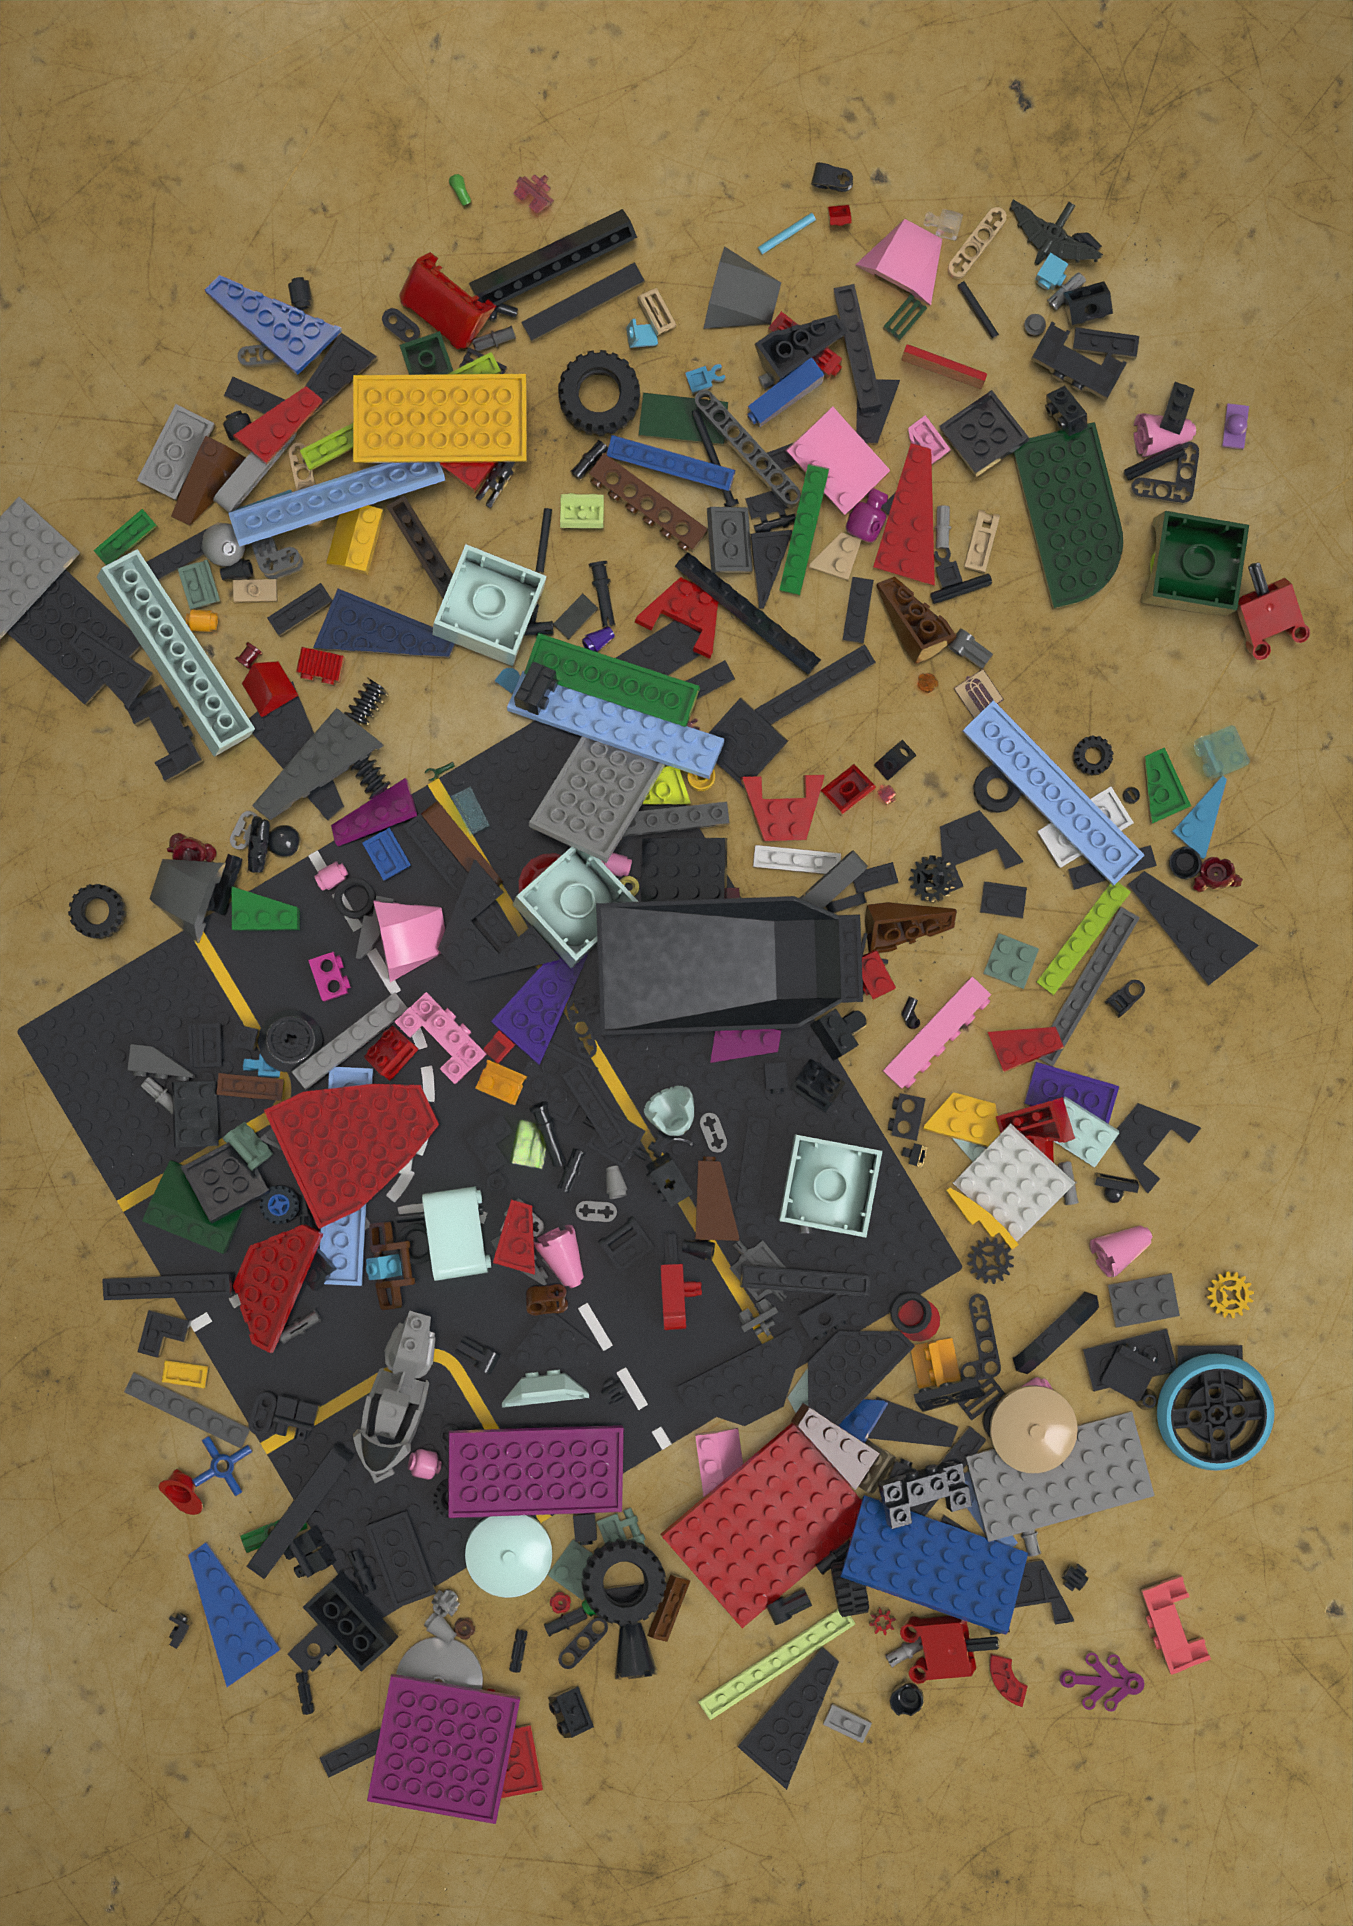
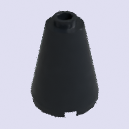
M642 1623L635 1625L625 1624V1626H620L614 1673L615 1680H622L624 1677L636 1679L658 1675Z

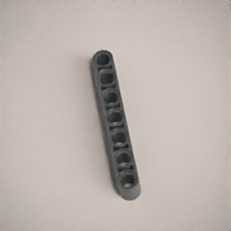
M699 391L696 394L695 403L700 413L786 507L794 508L798 506L801 497L799 488L710 391ZM703 397H708L711 403L707 406H702L699 401ZM717 413L725 415V419L721 422L715 421L713 417ZM731 429H737L740 433L737 437L732 438L728 436V432ZM747 444L754 447L753 452L749 454L742 451L743 446ZM758 461H767L768 467L766 469H759L756 466ZM774 476H780L783 482L780 485H774L771 483V479ZM788 492H794L797 494V498L794 501H788L785 495Z

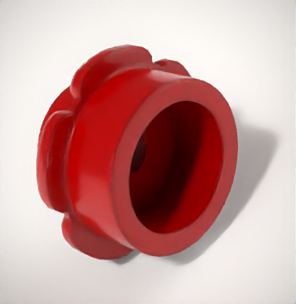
M557 1592L554 1597H551L550 1606H552V1610L555 1613H566L570 1609L571 1599L568 1595H564L563 1592Z

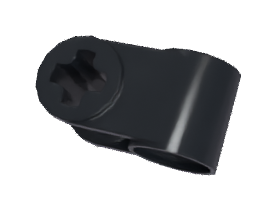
M817 162L811 185L821 189L848 192L853 186V175L848 169ZM843 177H847V181L844 184H840V180Z
M1130 980L1110 995L1104 1003L1109 1004L1119 1018L1143 996L1145 986L1140 980ZM1132 983H1137L1140 987V992L1135 996L1129 992V986Z

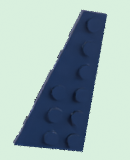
M338 588L313 648L450 658L455 643L432 635V626Z

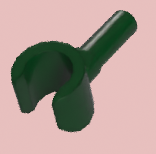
M451 762L437 769L428 768L425 770V774L430 771L435 773V776L428 781H435L438 779L439 774L455 767V765Z

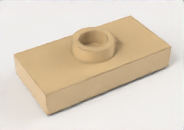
M233 580L234 603L277 602V580Z

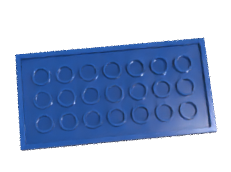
M864 1495L840 1577L1005 1635L1008 1633L1028 1552L996 1541L988 1542L985 1537L911 1512L912 1524L891 1529L886 1523L883 1503L880 1500Z

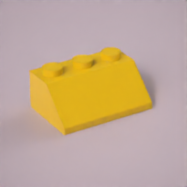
M367 505L339 514L326 564L368 575L385 514L383 509Z

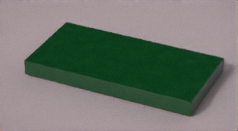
M643 393L638 436L703 443L692 417V411L697 409L695 398ZM700 399L699 403L702 406H707L711 403V400ZM720 401L728 410V402ZM717 413L713 419L721 422L725 419V415ZM701 414L712 444L724 446V438Z

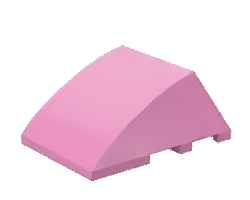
M904 219L855 266L872 275L876 274L931 306L942 238Z
M373 900L390 983L441 954L438 947L446 930L441 907L415 904L404 905L395 902L384 903Z

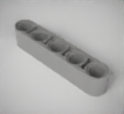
M296 433L267 465L253 453H250L217 492L213 501L227 512L235 511L292 443Z

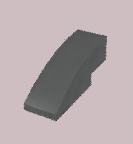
M376 896V901L384 903L395 902L391 898ZM375 907L373 917H363L356 959L362 960L381 937Z

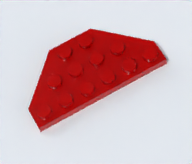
M300 1225L292 1230L250 1245L233 1284L235 1293H238L241 1303L240 1309L244 1321L249 1327L251 1343L269 1353H273L323 1237V1233L308 1225Z

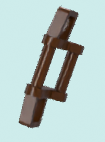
M390 1222L370 1224V1251L373 1252V1257H382V1251L400 1249L404 1279L385 1281V1278L377 1279L375 1287L381 1310L401 1308L400 1286L415 1284V1278H412L408 1249L410 1241L394 1243ZM379 1227L383 1229L384 1244H379ZM385 1288H391L392 1305L388 1302Z

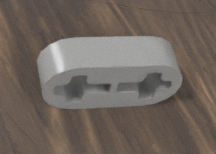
M252 811L242 813L230 836V844L237 850H244L249 846L251 824L245 830L246 822L244 818H249L251 815H253V818L258 816ZM244 831L243 839L245 844L237 846V841L234 839L236 836L240 837Z
M706 1113L701 1117L700 1126L708 1147L713 1152H722L727 1146V1139L719 1118L713 1113ZM707 1116L716 1120V1123L713 1124L715 1129L713 1132L710 1131L709 1126H704L703 1124L706 1122ZM714 1133H716L718 1139H723L724 1141L720 1149L711 1145L714 1142L712 1136Z
M582 1201L576 1207V1214L581 1220L610 1222L616 1217L617 1209L615 1205L609 1202ZM584 1204H587L589 1209H595V1213H588L587 1217H584L583 1213L579 1212V1209L583 1208ZM606 1206H610V1210H613L614 1213L609 1218H605L604 1214L598 1213V1209L604 1210Z

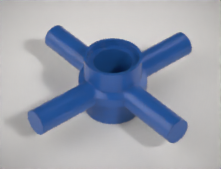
M209 1436L201 1440L212 1460L210 1469L192 1479L195 1487L216 1476L225 1479L234 1496L242 1493L241 1488L232 1475L234 1463L252 1453L250 1447L247 1445L231 1456L218 1452ZM220 1460H224L227 1463V1469L224 1472H219L217 1469V1463Z

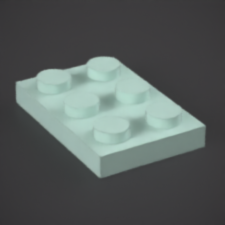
M1064 1096V1103L1075 1139L1065 1143L1054 1142L1095 1167L1118 1136L1119 1130Z

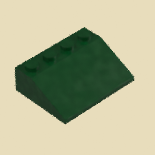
M170 1160L142 1221L219 1253H226L245 1206L211 1224L181 1168L184 1165Z

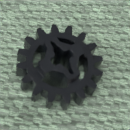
M930 855L929 859L928 857H922V863L916 861L915 865L917 868L910 870L914 873V877H909V880L914 881L910 888L917 889L914 895L921 896L922 901L929 900V902H935L936 899L942 901L943 895L950 896L948 889L955 888L951 884V881L956 880L955 877H951L955 870L948 868L950 862H943V857H937V859L935 855ZM932 864L937 865V867H934L933 869L929 868L928 866ZM932 889H933V890H936L937 892H935V893H929L928 890H932Z
M985 1237V1243L977 1240L978 1247L971 1246L974 1252L973 1254H967L968 1257L972 1258L971 1261L967 1262V1265L973 1266L969 1272L971 1274L977 1273L976 1280L983 1277V1283L985 1284L988 1282V1279H991L992 1284L996 1283V1278L1004 1281L1002 1275H1010L1007 1269L1008 1267H1014L1013 1264L1009 1263V1260L1014 1259V1256L1008 1255L1011 1248H1004L1006 1243L1004 1241L998 1244V1239L995 1237L992 1242H990L988 1237ZM986 1246H995L992 1251L985 1252L982 1250ZM1001 1253L1004 1255V1265L1000 1263L999 1256ZM982 1254L989 1257H992L994 1255L995 1257L993 1258V1260L998 1265V1267L992 1264H989L987 1266V1260L984 1256H982ZM977 1256L981 1259V1266L979 1267V1269L976 1264ZM996 1269L999 1271L994 1275H986L989 1270Z

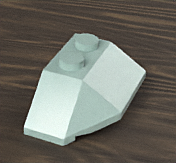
M560 1369L549 1370L547 1375H539L538 1372L525 1373L526 1377H522L503 1400L502 1408L589 1398V1392L566 1373H560Z

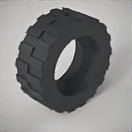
M995 765L983 769L976 777L973 785L974 797H976L977 803L989 812H1005L1012 808L1021 796V791ZM1001 778L1007 783L1008 792L1005 797L994 799L989 796L987 785L990 780Z

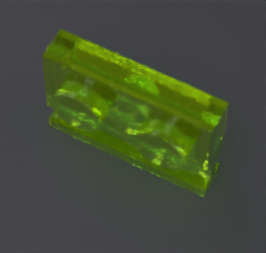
M519 1120L510 1163L542 1169L547 1147L541 1131L536 1129V1123Z

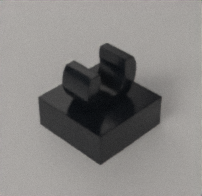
M914 1143L913 1149L903 1147L902 1156L910 1158V1165L923 1168L928 1147Z

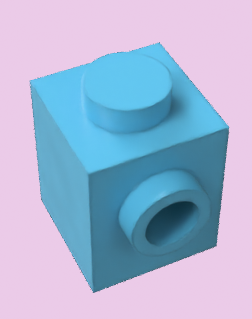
M1050 253L1035 278L1038 281L1037 284L1046 290L1049 288L1054 290L1056 285L1061 286L1067 276L1063 273L1068 263Z

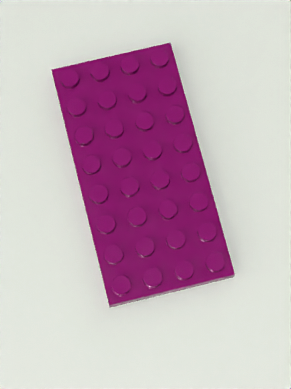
M623 1426L449 1431L448 1517L622 1512Z

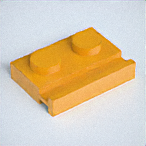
M487 1060L486 1063L488 1064L483 1069L475 1089L515 1105L522 1090L524 1079L527 1076Z

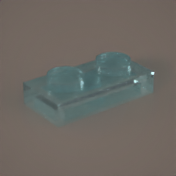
M471 787L451 796L470 836L490 826Z

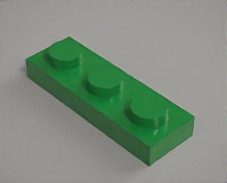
M141 509L93 551L105 565H108L121 558L155 529L157 525Z

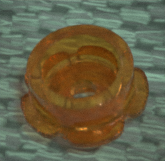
M922 673L918 677V687L921 691L930 693L935 687H938V680L933 674Z

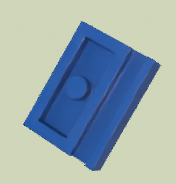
M390 828L362 843L384 881L411 866Z

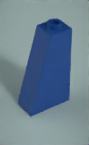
M813 358L808 359L748 406L747 410L749 413H747V416L753 425L757 423L759 427L763 426L823 383L824 374Z

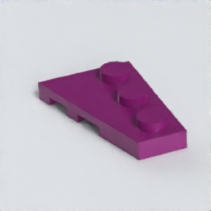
M781 1030L715 1031L710 1063L778 1052Z

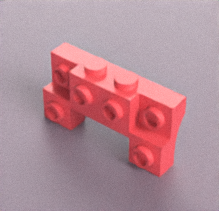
M1181 1575L1141 1590L1148 1616L1145 1618L1149 1629L1153 1628L1156 1635L1152 1637L1157 1650L1161 1649L1171 1675L1211 1660L1204 1638L1200 1637L1187 1642L1174 1602L1189 1598V1594L1186 1591L1184 1579Z

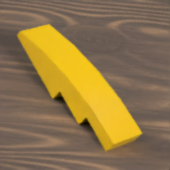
M948 1187L945 1189L970 1225L979 1221L990 1237H994L999 1233L1011 1250L1019 1245L1006 1228L988 1211L952 1188Z

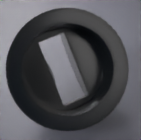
M1128 787L1122 793V799L1127 804H1134L1140 798V792L1135 787ZM1131 790L1136 799L1133 800L1127 791Z

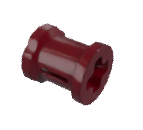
M247 641L246 648L240 656L235 657V660L250 670L256 658L263 653Z

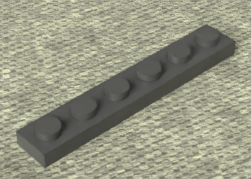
M133 1372L124 1391L239 1448L243 1447L249 1435L250 1429L248 1426L136 1372Z

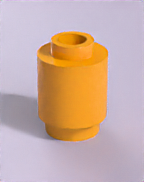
M191 609L190 614H186V624L191 631L211 632L212 630H217L218 614L213 613L212 610Z

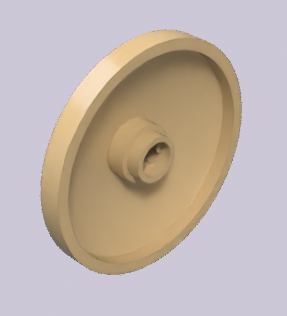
M1028 1385L1011 1391L997 1404L990 1421V1437L997 1454L1010 1467L1025 1473H1042L1056 1468L1070 1455L1077 1439V1420L1072 1407L1059 1393L1044 1386Z

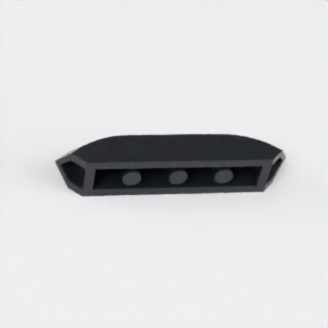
M1083 1292L1023 1347L1013 1358L1016 1371L1029 1374L1076 1332L1098 1310L1099 1302L1097 1295Z

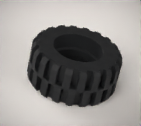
M594 350L587 351V355L583 356L580 354L576 356L574 362L570 361L567 364V369L560 376L561 380L558 384L560 408L566 416V420L572 423L575 429L583 430L588 435L592 436L594 433L598 434V436H605V433H617L619 428H625L629 420L634 418L635 412L639 407V380L633 367L629 366V362L624 358L620 359L618 354L614 352L608 354L606 350H600L599 353H594ZM606 375L615 380L620 394L614 407L604 412H594L583 406L579 398V389L582 382L588 377Z
M616 1539L614 1542L608 1541L604 1543V1546L601 1548H596L594 1554L588 1557L586 1567L582 1571L583 1579L581 1584L588 1605L598 1617L605 1619L606 1622L611 1624L617 1623L618 1626H625V1624L635 1625L638 1624L637 1621L642 1619L645 1621L649 1618L648 1615L658 1610V1604L664 1599L663 1594L667 1584L665 1582L666 1575L660 1560L646 1545L631 1539ZM630 1562L639 1567L643 1573V1590L635 1599L629 1602L614 1601L604 1590V1576L607 1570L614 1564Z

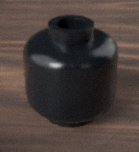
M239 410L225 416L226 420L223 422V426L229 440L237 441L233 435L252 422L247 413H242Z

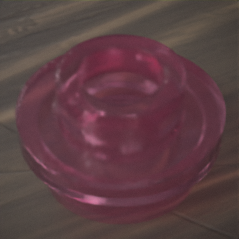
M880 785V789L877 791L879 796L886 804L894 803L896 801L894 796L897 795L895 790L890 785Z

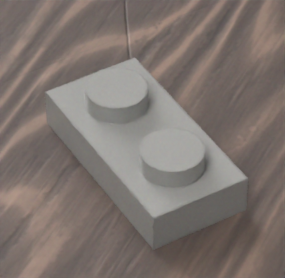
M833 1703L823 1722V1725L863 1743L872 1722Z

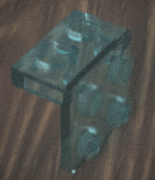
M1233 725L1194 741L1195 752L1198 757L1202 758L1204 763L1202 765L1206 776L1210 777L1211 781L1245 767L1250 763L1237 729Z

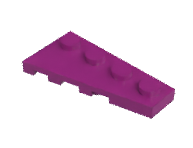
M404 778L332 824L331 828L336 845L341 846L417 816L408 780Z

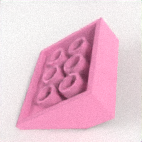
M831 407L785 450L805 473L808 463L830 468L824 494L843 515L851 510L890 471L834 407Z

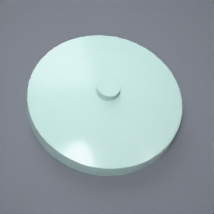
M530 1515L485 1517L476 1524L467 1539L465 1547L466 1566L471 1578L484 1591L505 1598L522 1596L534 1590L547 1576L552 1562L551 1541L545 1528Z

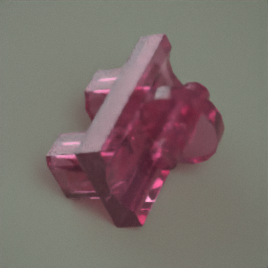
M534 174L531 178L532 181L526 176L523 178L520 176L517 179L518 185L513 194L521 200H524L529 193L535 197L529 205L535 213H540L546 206H551L554 202L545 193H548L551 189L546 184L549 179L546 175L539 178Z

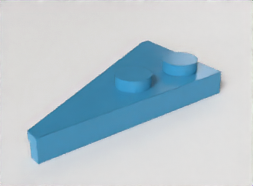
M1224 776L1213 785L1172 831L1186 846L1195 849L1200 854L1202 860L1207 854L1227 779Z

